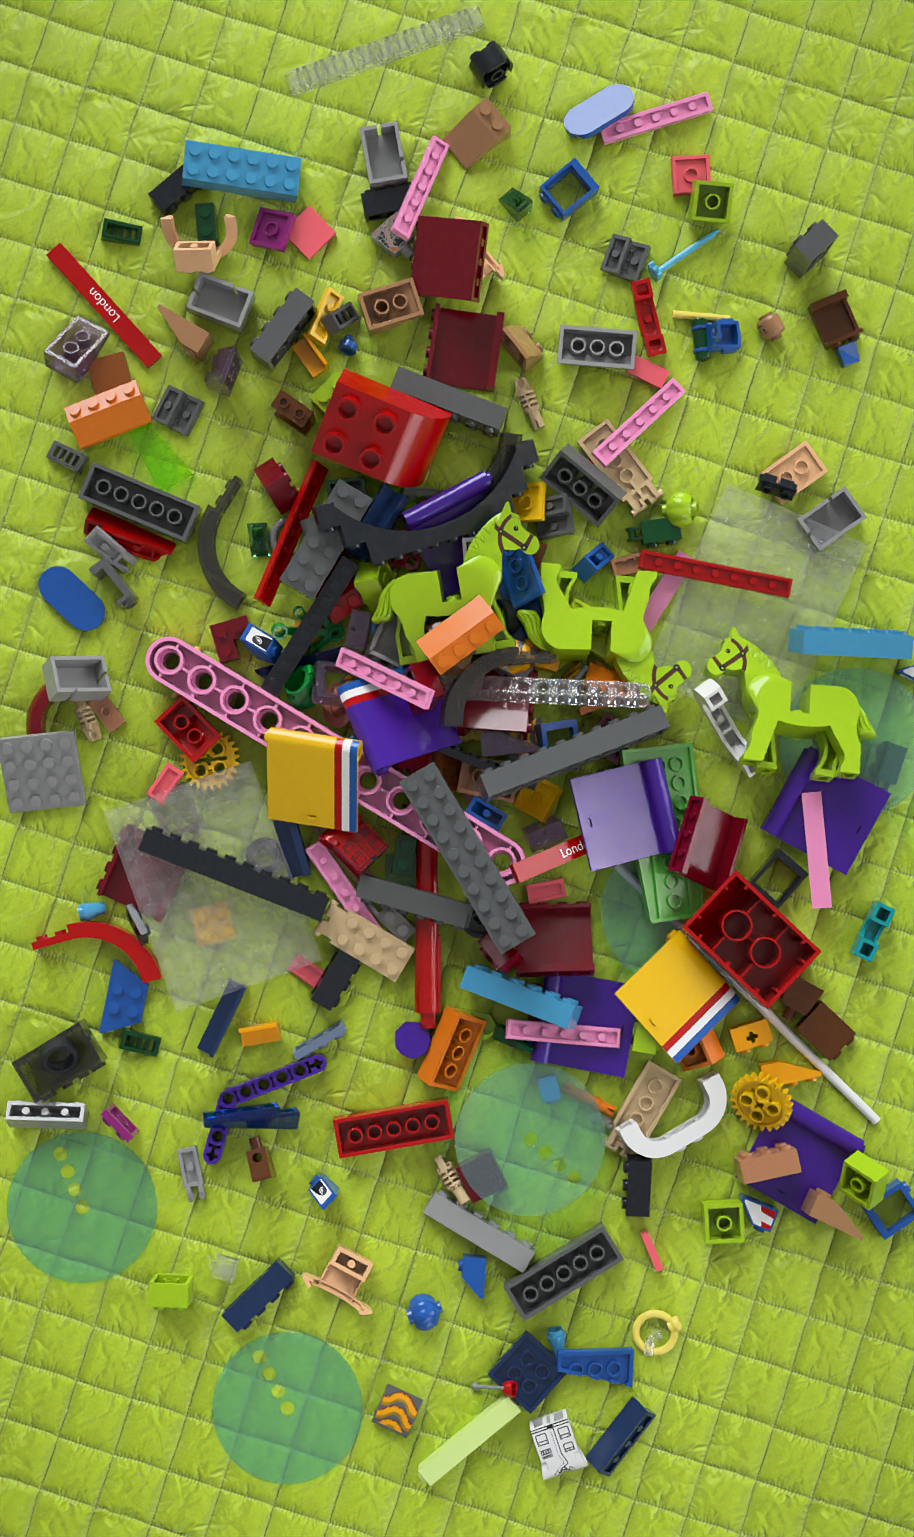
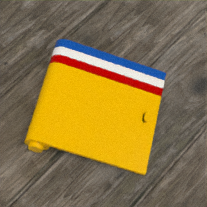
M274 727L266 731L264 741L267 742L268 819L357 833L358 761L362 756L363 742L361 740Z
M672 929L666 934V943L614 994L670 1058L678 1064L741 998L680 929Z

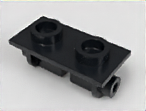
M760 473L759 482L755 490L761 491L764 494H771L792 501L797 492V484H794V481L781 478L780 483H776L777 476L767 473Z

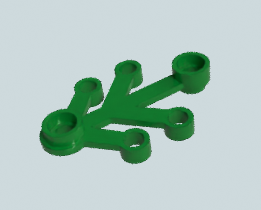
M296 606L293 610L295 617L302 621L306 615L305 609L302 606ZM303 610L300 615L297 614V611ZM327 618L323 623L326 628H320L315 638L317 636L324 637L317 643L311 642L307 649L311 655H317L320 649L330 641L338 642L342 640L345 633L342 625L338 623L334 625ZM278 622L271 627V633L275 639L281 640L287 635H293L298 627L285 626L283 623ZM278 627H281L279 632L275 631ZM337 630V633L332 634V631ZM312 647H317L315 651H311Z

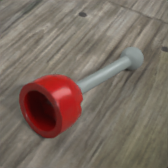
M505 1381L502 1386L479 1385L477 1382H474L471 1386L473 1390H501L503 1395L507 1397H515L517 1393V1383L515 1381Z

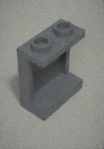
M102 558L89 569L93 576L100 580L108 575L119 588L123 597L115 602L118 607L123 610L126 608L129 610L137 604L136 600L139 597L107 559Z

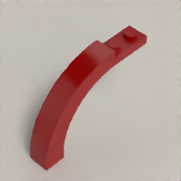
M101 921L71 923L66 925L68 932L64 929L54 932L55 936L48 938L47 934L36 937V942L31 943L33 950L76 938L101 939L116 945L132 959L143 983L165 977L151 949L146 944L141 946L135 934L111 923Z

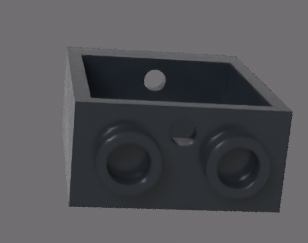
M776 848L748 882L774 907L779 909L809 873L780 848ZM777 858L796 877L782 894L774 900L755 882Z

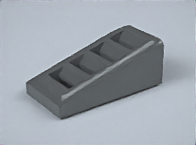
M348 302L323 317L321 322L327 333L332 336L360 317L352 303Z
M54 440L46 455L48 459L81 475L89 459L86 455ZM58 446L60 450L57 456L54 457L53 454ZM66 450L67 452L63 460H60L63 451ZM70 453H72L73 456L71 460L69 461V463H66ZM76 457H79L75 467L72 466Z

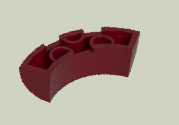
M45 684L38 690L29 706L26 717L27 735L47 733L46 716L54 702H49Z

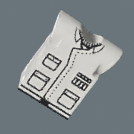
M566 1408L529 1420L531 1434L541 1460L543 1481L556 1477L564 1471H574L589 1466L586 1457L577 1445Z

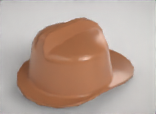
M341 682L330 684L321 698L324 719L327 724L334 728L344 727L349 722L336 691L338 687L344 684Z

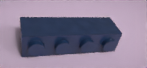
M279 1257L223 1311L221 1316L237 1333L241 1329L246 1330L251 1325V1319L255 1315L259 1317L266 1310L265 1306L269 1302L273 1303L279 1298V1292L283 1288L287 1290L294 1283L292 1279H294L295 1273Z

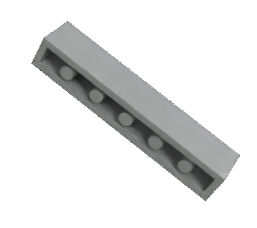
M435 1189L424 1207L423 1213L522 1273L525 1271L535 1254L532 1243L525 1239L523 1241L516 1238L517 1235L511 1230L507 1229L504 1231L499 1228L500 1224L492 1219L490 1221L486 1220L481 1212L475 1209L471 1211L466 1208L467 1204L460 1206L458 1200L451 1199V1195L442 1189L440 1191Z

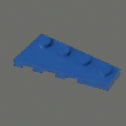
M632 1347L558 1349L556 1369L562 1373L577 1376L583 1375L595 1380L602 1379L609 1381V1383H620L632 1387L634 1349Z

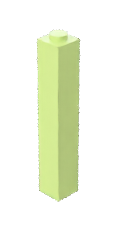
M505 1395L499 1397L418 1465V1476L424 1483L427 1481L430 1486L433 1485L520 1413L521 1410L518 1402L512 1397Z

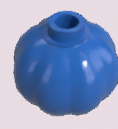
M428 1294L414 1296L409 1302L410 1308L406 1309L410 1325L415 1324L416 1329L421 1331L433 1329L439 1322L440 1313H443L440 1301L436 1302Z

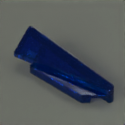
M277 1102L203 1112L205 1128L297 1129L300 1112L296 1107L280 1109Z

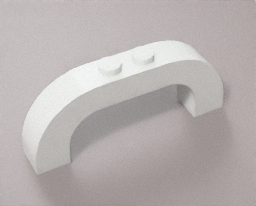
M707 679L693 690L694 698L723 747L741 770L750 778L756 774L753 772V766L739 764V758L744 753L747 742L738 731L724 706L728 699L722 688L714 680Z
M711 1071L697 1079L704 1094V1104L697 1115L657 1138L645 1137L637 1123L633 1119H629L615 1128L620 1139L636 1153L649 1158H661L675 1152H681L691 1142L700 1141L703 1135L710 1132L720 1122L725 1112L727 1094L719 1073Z

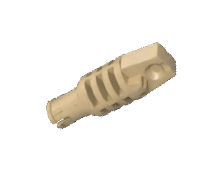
M522 377L514 381L517 397L524 414L529 416L534 431L540 429L539 427H545L539 413L540 405L527 379Z
M73 701L76 706L75 714L88 740L93 742L102 737L100 727L91 705L87 704L86 701Z
M442 1155L434 1158L439 1167L436 1171L448 1191L453 1192L460 1206L468 1203L471 1199L463 1188V1183L451 1161L446 1162Z

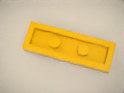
M330 286L325 288L306 334L308 338L320 346L325 345L329 336L321 319L340 308L344 299L341 294Z

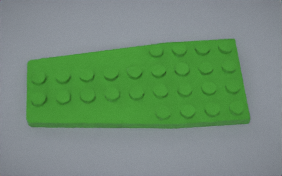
M693 743L620 750L621 767L662 757L676 822L680 831L690 796L699 797ZM668 852L636 860L647 921L649 923L691 918L703 905V886L669 871L668 867L672 855L668 856Z

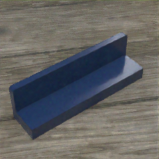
M383 483L360 522L390 530L409 498L405 494L395 492L387 484ZM360 543L361 547L350 550L349 547H344L357 560L368 563L362 543Z
M273 820L289 878L311 875L312 870L305 851L299 824Z
M230 978L197 1047L210 1054L209 1057L211 1058L215 1056L248 987L233 978Z
M631 1397L587 1454L586 1459L600 1474L609 1477L656 1417V1414L652 1410L645 1408L635 1397Z

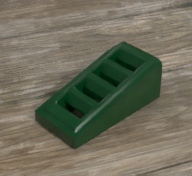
M104 218L101 240L140 246L143 226ZM109 227H112V234H108ZM117 228L120 229V234H119V236H116V229H117ZM124 229L128 230L127 238L123 237ZM132 230L136 231L135 240L131 239Z
M496 1025L492 1036L493 1039L521 1051L533 1052L534 1048L525 1040L506 1039V1025Z
M123 1027L118 1047L123 1050L157 1056L161 1037ZM127 1035H130L129 1043L127 1044L125 1043ZM138 1037L137 1044L134 1046V1039ZM144 1038L146 1039L144 1048H141L142 1040ZM150 1040L154 1041L152 1050H148Z

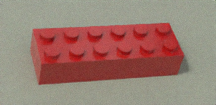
M448 1097L334 1116L333 1118L339 1159L454 1139Z

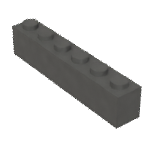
M361 874L355 896L361 898V902L372 904L373 901L379 903L381 908H397L396 912L406 915L408 912L414 913V917L426 920V917L433 919V923L444 925L445 922L451 924V928L457 930L469 927L474 909L471 903L369 874Z

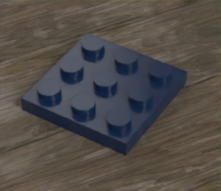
M527 1330L522 1333L487 1372V1375L499 1386H502L505 1381H515L517 1383V1393L512 1398L530 1414L567 1374L557 1371L554 1354Z

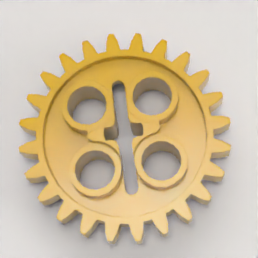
M222 731L219 733L222 738L199 760H210L211 757L215 759L227 757V760L211 761V764L207 762L194 764L185 754L179 755V757L184 758V761L179 763V765L185 766L181 771L188 773L185 779H192L190 785L197 783V789L203 787L204 791L208 792L210 787L215 792L216 786H218L222 790L223 783L229 786V779L236 780L233 774L240 773L236 769V766H242L241 763L237 762L242 756L236 755L240 748H234L237 742H229L231 736L227 735L224 738L225 733ZM218 745H222L223 751L217 755L215 749ZM220 764H224L225 770L219 774L217 767ZM205 766L206 773L200 776L198 773L199 768Z
M752 1072L750 1076L746 1073L743 1078L740 1077L731 1091L732 1097L730 1101L734 1102L731 1107L737 1109L735 1115L741 1114L740 1121L747 1120L746 1126L753 1124L754 1130L757 1126H760L761 1131L766 1127L771 1132L773 1127L778 1130L779 1126L783 1127L788 1122L793 1112L791 1108L794 1103L790 1101L792 1095H786L789 1089H783L784 1083L778 1084L777 1077L772 1080L769 1073L764 1077L762 1072L758 1076L755 1072Z

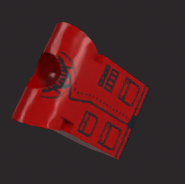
M359 812L357 833L328 828L318 837V841L326 848L332 850L357 878L389 848L363 822Z

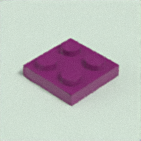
M260 207L249 244L285 253L296 216L293 213Z
M114 1103L100 1114L103 1117V1122L109 1127L112 1126L117 1131L116 1135L122 1141L126 1140L129 1142L140 1131Z

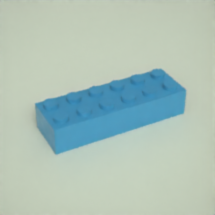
M186 140L181 185L296 203L301 158Z
M797 625L796 628H789L788 651L815 655L912 659L914 636L907 635V631Z
M474 963V966L467 965L460 988L565 1029L576 1028L583 1008L578 1005L579 1001L565 997L562 999L560 998L561 994L545 990L543 992V987L535 984L525 985V980L517 977L507 978L508 974L505 975L503 972L495 970L489 971L490 967L483 964Z

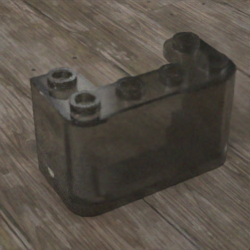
M84 1019L55 1036L67 1037L76 1045L79 1059L77 1065L69 1072L60 1075L46 1072L42 1067L40 1049L43 1044L12 1062L13 1067L35 1103L40 1100L42 1103L46 1102L57 1094V1089L62 1087L65 1090L73 1085L72 1080L78 1077L81 1080L90 1074L89 1070L95 1072L106 1065L105 1060L108 1058ZM67 1050L55 1051L50 1054L48 1060H64L70 1055V1052Z

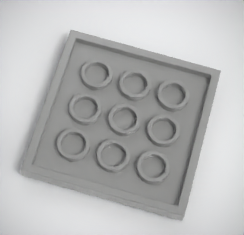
M75 730L0 737V763L9 813L86 805L87 800Z

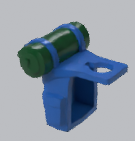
M696 318L691 321L694 344L693 353L695 354L696 361L704 362L709 360L711 353L732 354L741 348L739 322L734 321L733 318H722L713 323H707V319Z

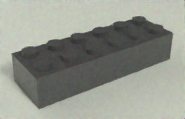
M398 367L390 387L452 413L449 422L453 424L462 423L465 425V428L471 431L480 430L483 432V435L490 438L499 436L506 418V407L402 367Z
M92 462L78 496L79 499L88 504L187 545L202 512V508L194 503L95 462Z
M339 479L325 503L333 502L336 508L360 521L373 499ZM314 520L279 581L313 601L344 549L337 526H335L336 530L324 533V530L318 531Z
M601 1221L530 1265L523 1273L519 1272L504 1281V1289L523 1320L526 1321L624 1259Z

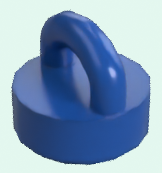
M350 334L345 335L338 345V350L347 356L355 355L358 348Z

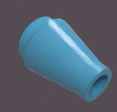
M104 901L81 903L82 905L77 906L80 921H89L103 913H107Z
M561 1326L548 1328V1333L546 1334L555 1357L558 1349H565V1331Z

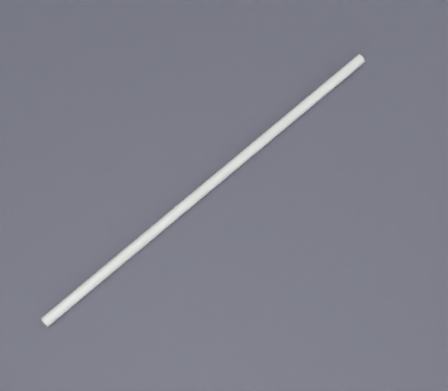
M623 864L615 865L613 868L642 896L640 881ZM680 920L667 921L676 930L680 929L709 963L873 1125L880 1120V1117L770 1009L760 1006L706 955L683 931L682 926L684 924Z

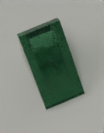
M513 187L498 199L517 223L532 211V199Z
M247 523L251 557L271 556L269 525L267 523Z

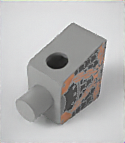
M397 210L370 234L371 241L394 259L403 254L407 260H410L414 257V249L411 247L415 242L413 233H411L409 240L405 241L390 232L398 214Z

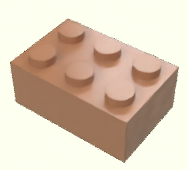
M786 1142L776 1143L773 1148H768L767 1146L758 1147L756 1151L750 1153L748 1150L739 1151L736 1156H733L737 1179L744 1185L802 1172L797 1149L790 1144H786Z

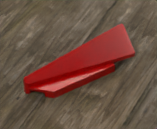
M92 507L85 518L83 534L89 535L96 526H99L125 548L127 552L152 562L159 560L160 557L166 554L171 555L176 547V543L95 507Z

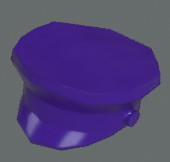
M420 1022L403 1023L395 1031V1048L400 1054L412 1059L426 1054L431 1043L428 1029L420 1028Z

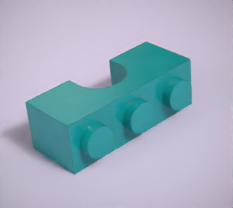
M873 901L849 953L872 962L879 947V937L884 928L889 926L896 910L878 901Z

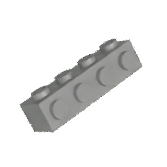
M8 1101L5 1121L9 1127L87 1129L89 1110L86 1104L82 1102Z

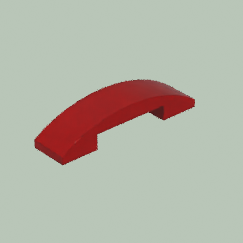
M650 278L631 282L635 312L647 356L649 358L665 354L667 349L663 334H661L653 301L654 295Z

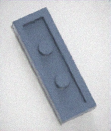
M340 1020L293 1048L295 1059H306L317 1048L319 1050L323 1049L328 1045L329 1041L334 1038L337 1040L345 1035L344 1032L347 1031L343 1020Z

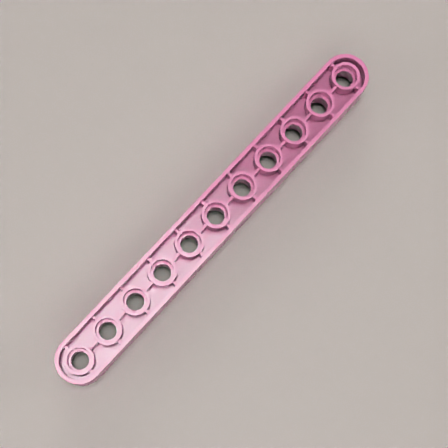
M160 638L147 651L146 667L154 679L266 747L267 742L264 741V735L269 729L264 726V718L270 713H274L278 719L277 725L274 728L343 738L178 638ZM177 654L180 660L177 668L170 670L167 667L166 661L170 655ZM204 674H210L212 677L211 686L208 689H201L199 686L200 677ZM241 693L245 698V703L242 708L234 709L231 705V699L235 694ZM362 752V756L358 761V803L440 852L412 803L410 802V805L404 810L398 809L395 805L396 796L400 793H405L399 782L408 776L390 767L387 774L383 776L375 775L377 783L374 788L365 789L362 785V778L365 774L372 773ZM465 812L493 861L500 853L507 854L510 857L511 864L526 858L524 850L518 843ZM510 867L505 871L499 870L507 885L515 882Z

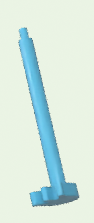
M720 230L711 231L659 267L655 266L654 261L648 264V271L652 279L656 282L659 281L664 271L716 237Z

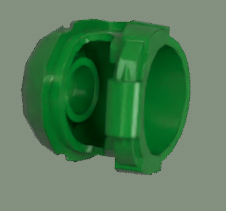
M312 665L298 666L284 686L288 700L298 709H308L316 706L321 701L324 693L323 682L320 678L314 677L315 672Z

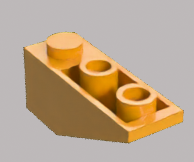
M777 1059L757 1063L759 1073L762 1072L764 1077L769 1073L770 1079L773 1080L777 1077L778 1084L783 1082L787 1086L798 1085V1081L806 1080V1082L816 1081L817 1077L822 1076V1073L817 1069Z

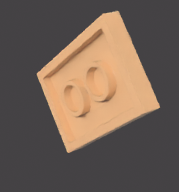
M804 441L761 473L777 476L776 483H780L781 478L794 481V484H797L796 494H798L826 474L828 470L808 442ZM774 496L780 505L788 501Z

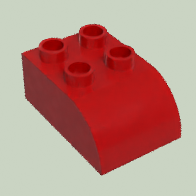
M344 368L335 385L311 452L388 484L402 487H417L422 485L426 479L452 413Z
M737 870L726 879L682 926L683 931L706 955L760 1006L767 1009L822 952Z

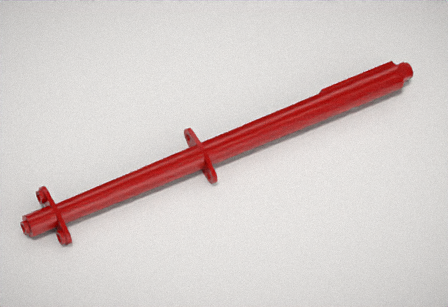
M431 755L427 765L431 763ZM402 804V808H407L410 804ZM417 839L416 888L438 894V851ZM426 917V920L416 918L414 1012L420 1013V1028H436V1013H441V935L438 934V924L433 923V919Z

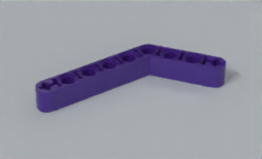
M315 1053L306 1059L297 1060L223 1090L217 1102L204 1149L203 1158L205 1162L215 1164L222 1157L236 1105L323 1071L327 1065V1057L323 1053ZM316 1058H318L319 1061H323L321 1067H319L318 1064L313 1065L311 1067L312 1071H310L309 1065L313 1064ZM297 1065L304 1066L305 1073L298 1074L295 1071V1067ZM279 1072H284L287 1075L286 1081L278 1079L277 1075ZM261 1079H266L269 1082L268 1088L260 1086L259 1082ZM242 1087H249L251 1089V1094L244 1095L242 1093ZM224 1094H231L233 1102H226ZM220 1112L228 1115L227 1121L219 1119ZM214 1131H220L223 1139L217 1140L213 1135ZM214 1145H217L215 1149L216 1156L212 1158L210 1152L214 1148Z

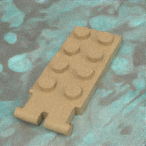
M606 419L579 439L577 444L599 470L627 492L621 499V502L624 503L626 501L632 509L630 513L635 518L648 508L644 502L646 499L652 505L665 494L662 489L657 490L651 482L653 477L629 446L605 468L591 454L616 431L610 421Z
M332 899L324 912L330 919L326 921L322 918L313 933L317 936H320V934L330 938L329 943L396 982L415 948L349 909L346 912L339 908V903Z
M647 1060L610 1125L612 1131L608 1138L603 1137L600 1144L616 1152L619 1146L622 1147L619 1155L626 1159L627 1154H635L636 1152L620 1139L615 1128L629 1119H633L639 1126L642 1134L649 1138L682 1079Z

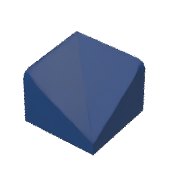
M855 341L840 346L835 350L842 368L860 361Z

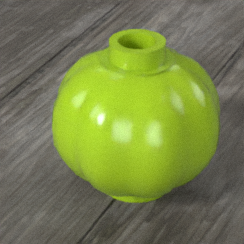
M686 492L672 494L668 498L666 505H662V515L668 517L669 522L674 526L687 527L694 522V517H698V502L694 501L693 497Z

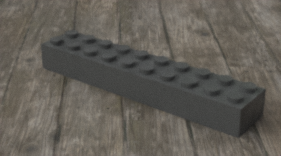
M653 704L644 708V711L639 714L635 711L626 715V718L621 721L619 718L609 721L608 725L603 728L601 725L593 727L585 735L583 732L575 734L567 742L565 739L555 742L551 748L544 746L537 749L533 755L529 756V753L523 754L515 762L505 761L499 764L500 767L497 769L487 768L481 771L476 783L484 803H487L662 735L670 727V724L662 706L655 707Z
M432 762L400 781L399 783L500 954L505 953L535 935V930L436 763Z

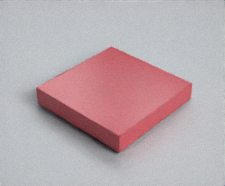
M709 155L671 157L673 196H690L692 180L711 181Z
M308 206L295 219L289 241L310 261L336 235V232Z

